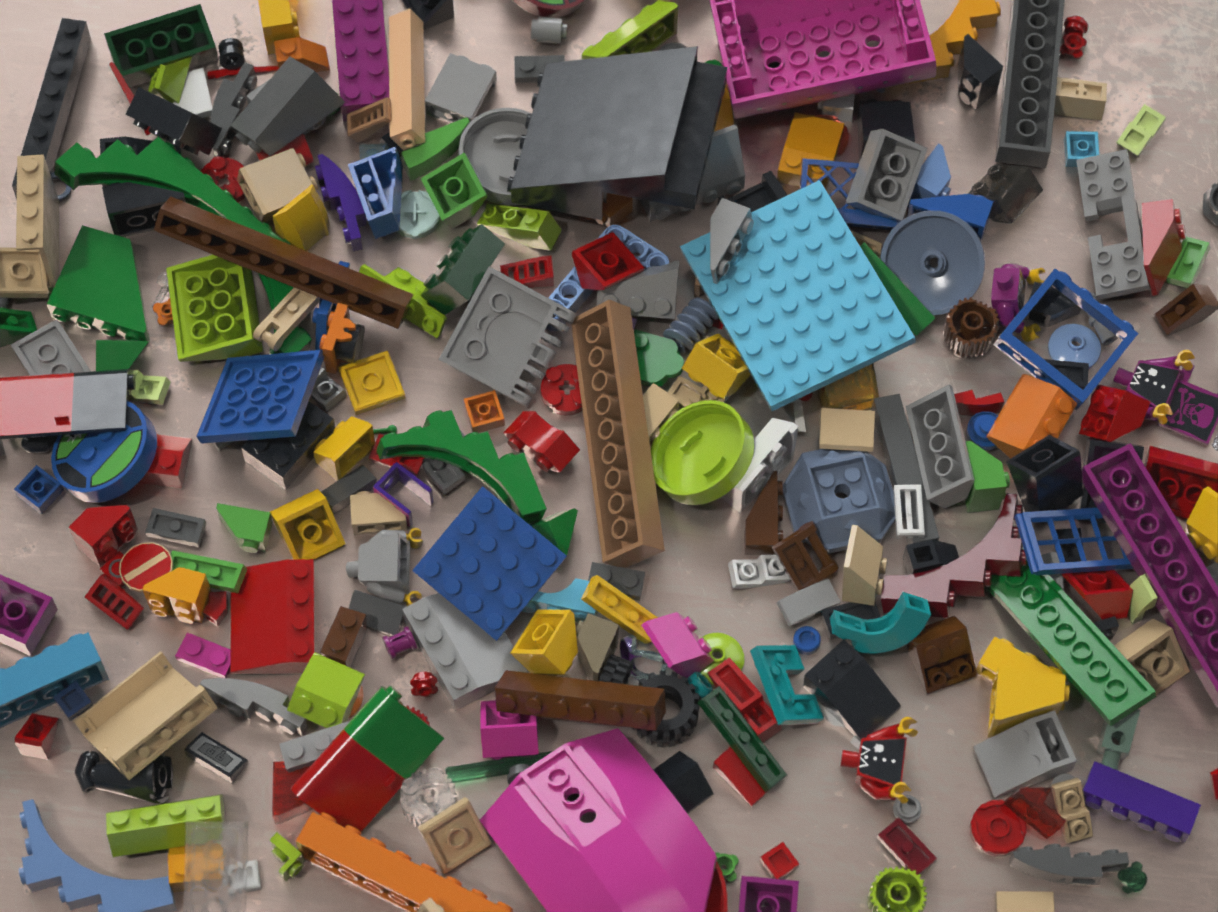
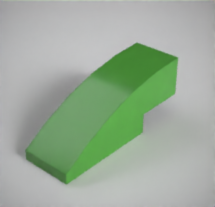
M468 117L425 133L424 143L401 152L402 164L410 181L437 168L459 149L462 133L470 123Z

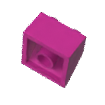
M674 612L641 624L668 667L679 675L688 678L694 672H700L714 661L709 654L712 651L710 645L703 637L699 639L695 633L698 628L689 616L685 618L678 612Z
M496 700L481 701L480 731L483 758L501 759L508 756L529 757L531 755H539L537 716L497 711Z

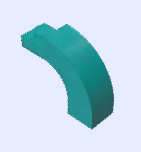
M902 592L894 608L880 618L861 619L834 610L830 617L832 634L844 640L850 639L852 647L857 652L883 653L900 648L912 641L927 624L931 612L927 599Z

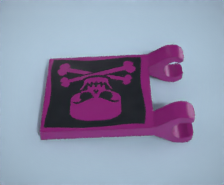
M1193 365V368L1189 371L1182 368L1167 403L1173 414L1166 415L1168 420L1166 424L1158 423V425L1208 446L1218 422V394L1188 383L1194 369Z

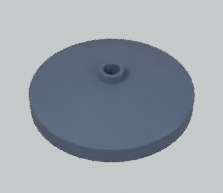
M923 211L899 222L887 236L880 257L932 315L949 313L950 309H953V306L957 305L959 300L963 301L964 298L969 300L970 297H973L982 283L986 263L984 248L975 230L960 217L943 211ZM931 258L939 260L937 267L930 265Z

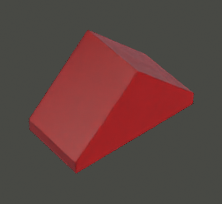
M32 713L15 736L14 742L21 755L49 760L59 718Z

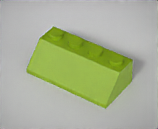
M658 0L652 5L645 6L640 14L632 19H627L620 28L614 32L607 33L594 46L587 47L581 54V59L653 51L677 34L678 5L674 2Z
M223 794L106 813L107 838L112 856L119 857L226 839Z

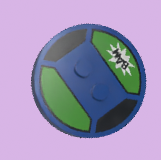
M127 401L126 431L58 435L51 456L53 473L61 485L74 497L82 501L97 503L117 498L132 489L149 470L157 449L155 427L136 405Z

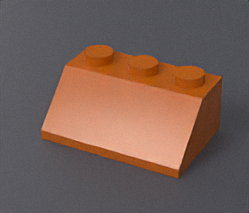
M1022 374L986 437L1011 459L1049 434L1058 439L1077 403L1060 387L1030 375Z

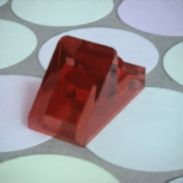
M1051 787L1018 789L1005 800L1004 805L1046 840L1063 827L1066 820L1045 803L1052 790Z

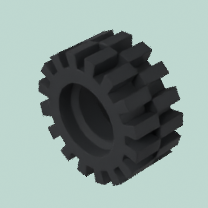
M613 654L610 655L603 668L600 681L628 684L633 662Z

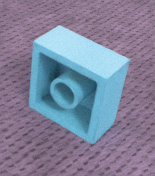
M1066 131L1064 137L1065 167H1077L1076 160L1099 155L1098 132Z

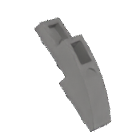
M232 678L203 679L200 683L215 704L219 702L227 706V711L240 718L243 715L250 719L256 710V714L260 718L268 722L271 719L280 724L279 727L291 735L297 733L303 736L308 728L305 718L287 711L290 703L289 697L273 688Z

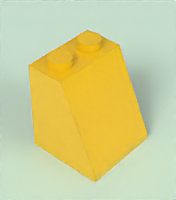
M998 667L991 687L987 737L991 738L1028 719L1054 710L1058 716L1059 711H1064L1065 702H1068L1070 685H1065L1066 675Z

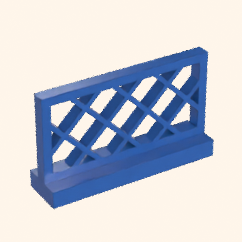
M802 159L800 189L806 187L807 182L809 184L814 183L807 175L808 165L818 166L824 175L817 181H822L827 176L836 187L829 196L831 197L839 191L847 200L848 195L842 187L851 179L854 180L856 172L853 174L850 169H858L859 163ZM825 167H833L829 171L825 169ZM836 168H843L850 176L841 185L830 174ZM845 204L842 208H837L847 226L892 230L901 222L870 214L853 207L854 209H845L849 206L848 204Z

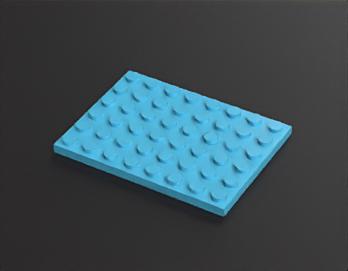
M820 180L751 212L752 220H754L752 231L743 238L739 253L733 256L727 274L722 276L717 284L713 282L710 270V232L680 246L683 256L771 411L916 343L915 336Z

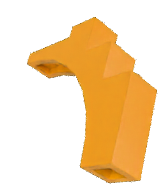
M959 0L950 17L938 30L929 35L936 59V77L910 83L949 78L950 69L954 67L953 55L961 53L964 36L969 34L977 42L978 29L996 26L997 18L1001 16L999 2H995V0Z

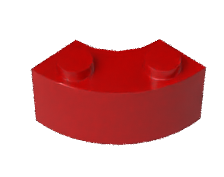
M523 411L503 432L509 439L507 441L508 445L514 451H522L545 472L551 470L560 473L580 451L565 431L550 425L536 411Z

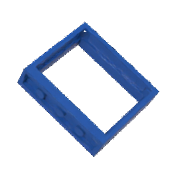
M1055 268L993 345L1033 377L1060 387L1077 403L1075 410H1077L1139 333L1134 330V327L1129 322L1121 320L1114 315L1109 306L1100 304L1095 300L1087 289L1080 288L1072 282L1068 274L1062 271L1059 272ZM1051 285L1122 340L1083 390L1012 335Z

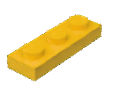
M593 576L581 600L612 622L618 624L642 643H650L651 639L641 624L658 617L600 576Z

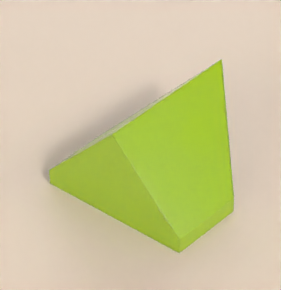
M192 57L166 66L161 64L151 78L148 92L171 103H179Z

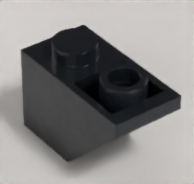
M1034 282L1029 299L1038 290L1042 283ZM1051 285L1024 320L1048 328L1080 314L1081 308Z
M933 539L906 545L903 555L908 575L930 571L959 558L955 545Z

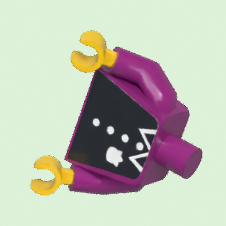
M1007 263L1001 268L994 269L991 303L992 308L996 309L995 313L998 314V326L1007 328L1024 307L1025 279L1030 285H1034V282H1044L1039 277V274L1045 273L1043 268L1029 270L1028 267ZM1021 322L1014 331L1017 334L1021 333L1022 339L1025 342H1031L1040 338L1035 333L1041 329L1037 324L1026 327L1024 326L1025 323Z
M1183 350L1178 356L1145 361L1139 360L1134 373L1118 367L1113 382L1127 387L1126 391L1151 401L1144 419L1154 420L1163 425L1168 422L1166 415L1173 414L1167 403L1181 370L1179 368L1182 366L1184 370H1191L1193 364L1189 359H1194L1195 357L1190 350Z

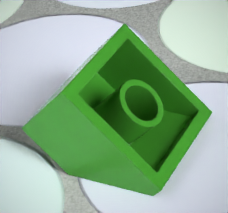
M465 152L420 178L441 220L451 229L472 218L488 197Z
M965 441L975 480L968 497L965 499L967 513L999 510L1001 502L1006 496V488L1010 487L1009 474L1004 472L1003 464L1000 460L972 441Z

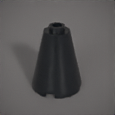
M163 752L130 780L107 759L97 762L96 766L92 768L91 781L99 790L155 804L165 803L169 796H164L166 788H172L173 784L171 756H165Z

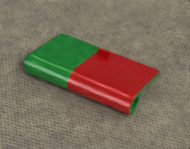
M381 686L291 787V790L299 799L320 815L321 813H326L336 819V824L344 828L346 825H349L362 832L445 738L406 708L400 701L402 695L395 688L389 686L386 689L384 686Z

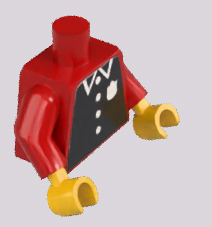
M905 717L900 721V724L882 728L868 734L866 738H862L858 752L842 750L840 767L856 769L855 783L860 785L861 789L874 800H895L897 798L903 804L908 802V798L902 795L904 791H911L902 782L907 740L903 736L907 734L910 737H915L918 734V731L913 728L908 730L909 726L916 724L917 721L911 717Z

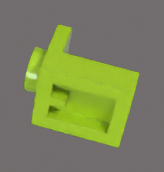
M276 832L269 840L273 848L271 852L282 863L287 860L278 871L281 878L287 881L290 876L294 878L300 873L305 860L299 850Z

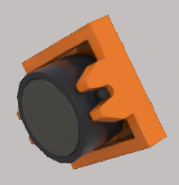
M341 303L337 304L335 312H330L327 323L329 330L327 335H322L319 346L324 355L323 361L325 362L326 372L337 374L340 362L355 363L357 361L365 334L364 325L352 322L348 305Z

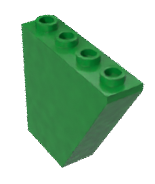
M82 225L47 302L50 315L60 322L69 321L76 323L83 329L93 328L100 330L107 336L114 337L117 335L126 340L150 342L131 239Z

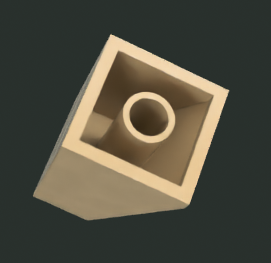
M294 148L239 169L237 181L256 218L261 222L266 223L272 220L273 215L310 185H313L318 190L313 176L308 177L304 169L307 166L301 153L296 154Z

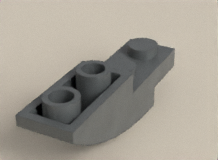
M244 62L233 82L227 79L223 80L214 100L211 123L222 128L213 147L215 157H223L224 154L227 155L230 152L232 140L238 133L230 125L241 114V110L246 102V95L249 91H253L257 83L254 66Z
M1050 844L1045 846L1044 849L1033 850L1032 847L1018 848L1016 852L1012 853L1009 862L1010 866L1026 874L1050 882L1068 885H1099L1103 878V873L1125 871L1129 864L1127 852L1119 853L1116 849L1103 851L1102 855H1091L1089 852H1081L1071 857L1069 847H1061L1060 844Z

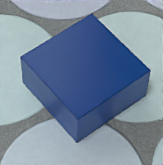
M36 465L14 488V491L20 499L40 514H43L64 489L55 478Z

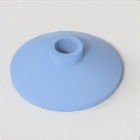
M1066 324L1057 328L1052 333L1048 343V351L1052 360L1089 363V368H1091L1100 356L1101 345L1098 337L1091 329L1080 324ZM1072 341L1078 342L1080 345L1074 346Z

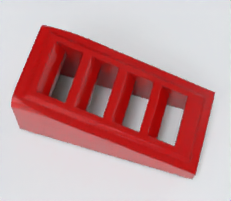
M551 255L500 265L501 273L509 277L508 272H514V280L528 288L554 286ZM545 269V274L540 275V270ZM534 270L535 276L530 277L529 271ZM519 271H524L523 279H519Z
M106 574L100 575L84 596V598L127 630L130 629L144 610V607ZM104 587H106L109 590L106 592L103 598H101L99 596V593L102 591ZM114 593L117 596L111 603V605H109L107 603V600ZM122 599L125 602V604L122 606L119 612H117L115 610V607ZM129 606H131L132 608H134V610L131 612L129 617L125 619L123 617V614L126 612Z

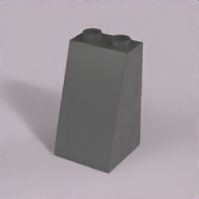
M289 57L230 126L238 132L235 137L244 145L250 146L258 154L263 151L271 156L338 109L345 101L314 70Z

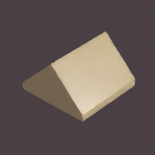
M821 408L818 424L819 449L873 452L875 411Z

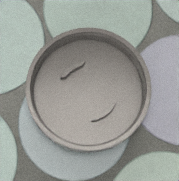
M516 108L493 109L474 118L462 133L458 156L464 152L466 153L488 195L486 200L506 206L520 205L511 203V192H507V186L510 176L514 177L516 172L513 170L516 155L520 156L522 151L519 149L522 134L526 135L528 130L525 129L526 118L528 114H532L528 111Z

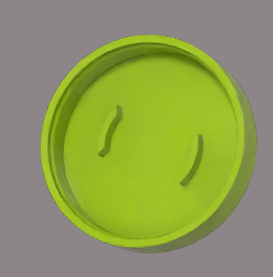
M705 400L692 403L673 414L659 429L660 434L657 438H654L650 449L656 484L670 498L679 503L701 505L719 499L739 483L752 461L754 437L748 423L733 407L724 402Z

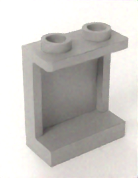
M450 53L425 99L426 114L448 123H453L466 117L471 122L476 118V114L490 87H495L497 83L496 70L486 64L480 65L472 62L465 56H456Z

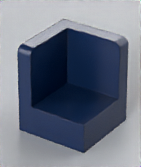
M77 681L53 696L60 711H63L69 721H72L93 706L92 701Z

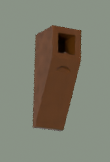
M773 471L746 518L744 555H776L772 546L783 540V530H778V521H783V505H778V497H782L783 481H778V471Z

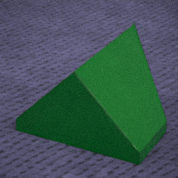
M96 340V371L129 369L149 341Z
M572 508L561 511L529 525L567 556L578 510Z

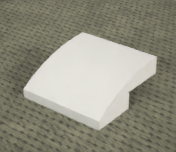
M204 68L187 73L180 102L173 103L202 118L211 116L212 104Z

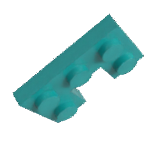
M760 645L750 650L778 725L818 724L824 719L815 694L795 695L788 675H798L805 670L795 645Z

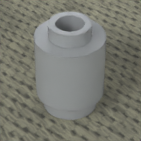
M539 17L538 19H532L531 39H536L537 42L561 44L562 39H566L567 24H563L562 18Z

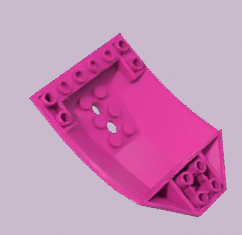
M619 728L563 744L521 772L480 819L484 829L528 885L546 912L706 911L717 856L680 803ZM571 794H580L577 800L572 802L566 801L567 797ZM587 812H594L596 814L595 820L591 823H583L581 821V817Z

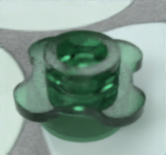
M1133 862L1130 867L1121 869L1118 872L1117 878L1123 884L1122 891L1127 894L1141 891L1147 883V876L1142 871L1143 865L1140 862Z

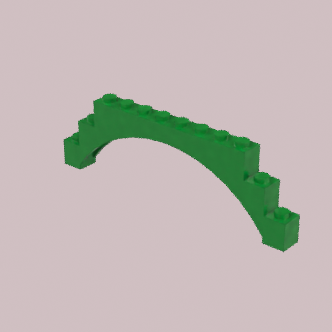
M157 137L138 155L129 145H124L117 139L97 158H95L90 149L83 148L76 142L55 161L54 174L73 190L78 186L131 182L183 192L188 204L290 244L286 239H281L267 223L259 221L249 208L241 206L235 201L230 192L218 187L208 174L200 172L190 159L184 158L176 152L171 143L164 142L160 137ZM258 273L266 290L272 311L294 287ZM296 327L283 341L282 346L277 351L270 348L269 354L309 351L312 338L304 328Z

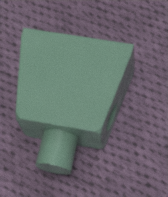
M1139 709L1112 726L1104 720L1097 753L1103 754L1101 764L1117 770L1120 759L1124 760L1128 756L1140 714ZM1111 739H1116L1119 745L1114 744Z

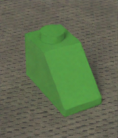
M217 503L216 509L219 519L238 547L249 553L266 552L273 525L271 513Z

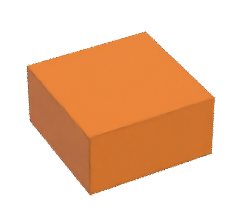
M495 390L463 399L472 432L480 433L505 426V419Z

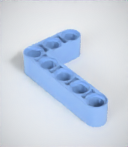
M611 225L599 237L601 238L614 232L631 253L641 254L635 257L644 266V270L652 266L669 264V259L664 253L622 226ZM574 267L549 296V299L576 313L594 290L581 288L576 267ZM565 295H573V296H575V297H573V298H571V299H568V298H565L564 296H565ZM552 317L565 325L567 323L558 317ZM548 323L547 330L559 331Z

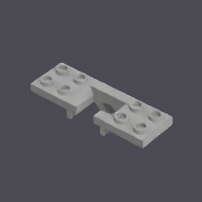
M1127 149L1076 160L1086 221L1099 219V216L1123 211L1128 242L1104 247L1101 235L1088 237L1098 300L1150 290L1143 261V230L1135 198Z

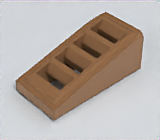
M386 97L347 114L348 137L358 143L362 142L391 122V99Z

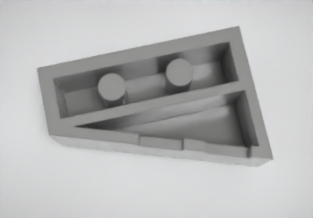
M679 260L658 267H648L644 271L605 290H598L597 306L607 300H612L630 307L631 316L675 319Z

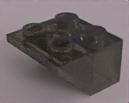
M995 164L988 169L987 174L979 182L972 186L968 194L981 195L993 201L989 218L994 222L1012 224L1043 189L1030 167Z

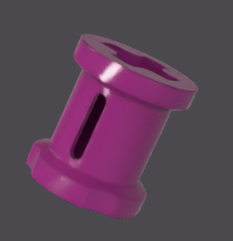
M408 626L402 632L391 637H382L391 659H395L397 654L406 650L417 649L416 642Z

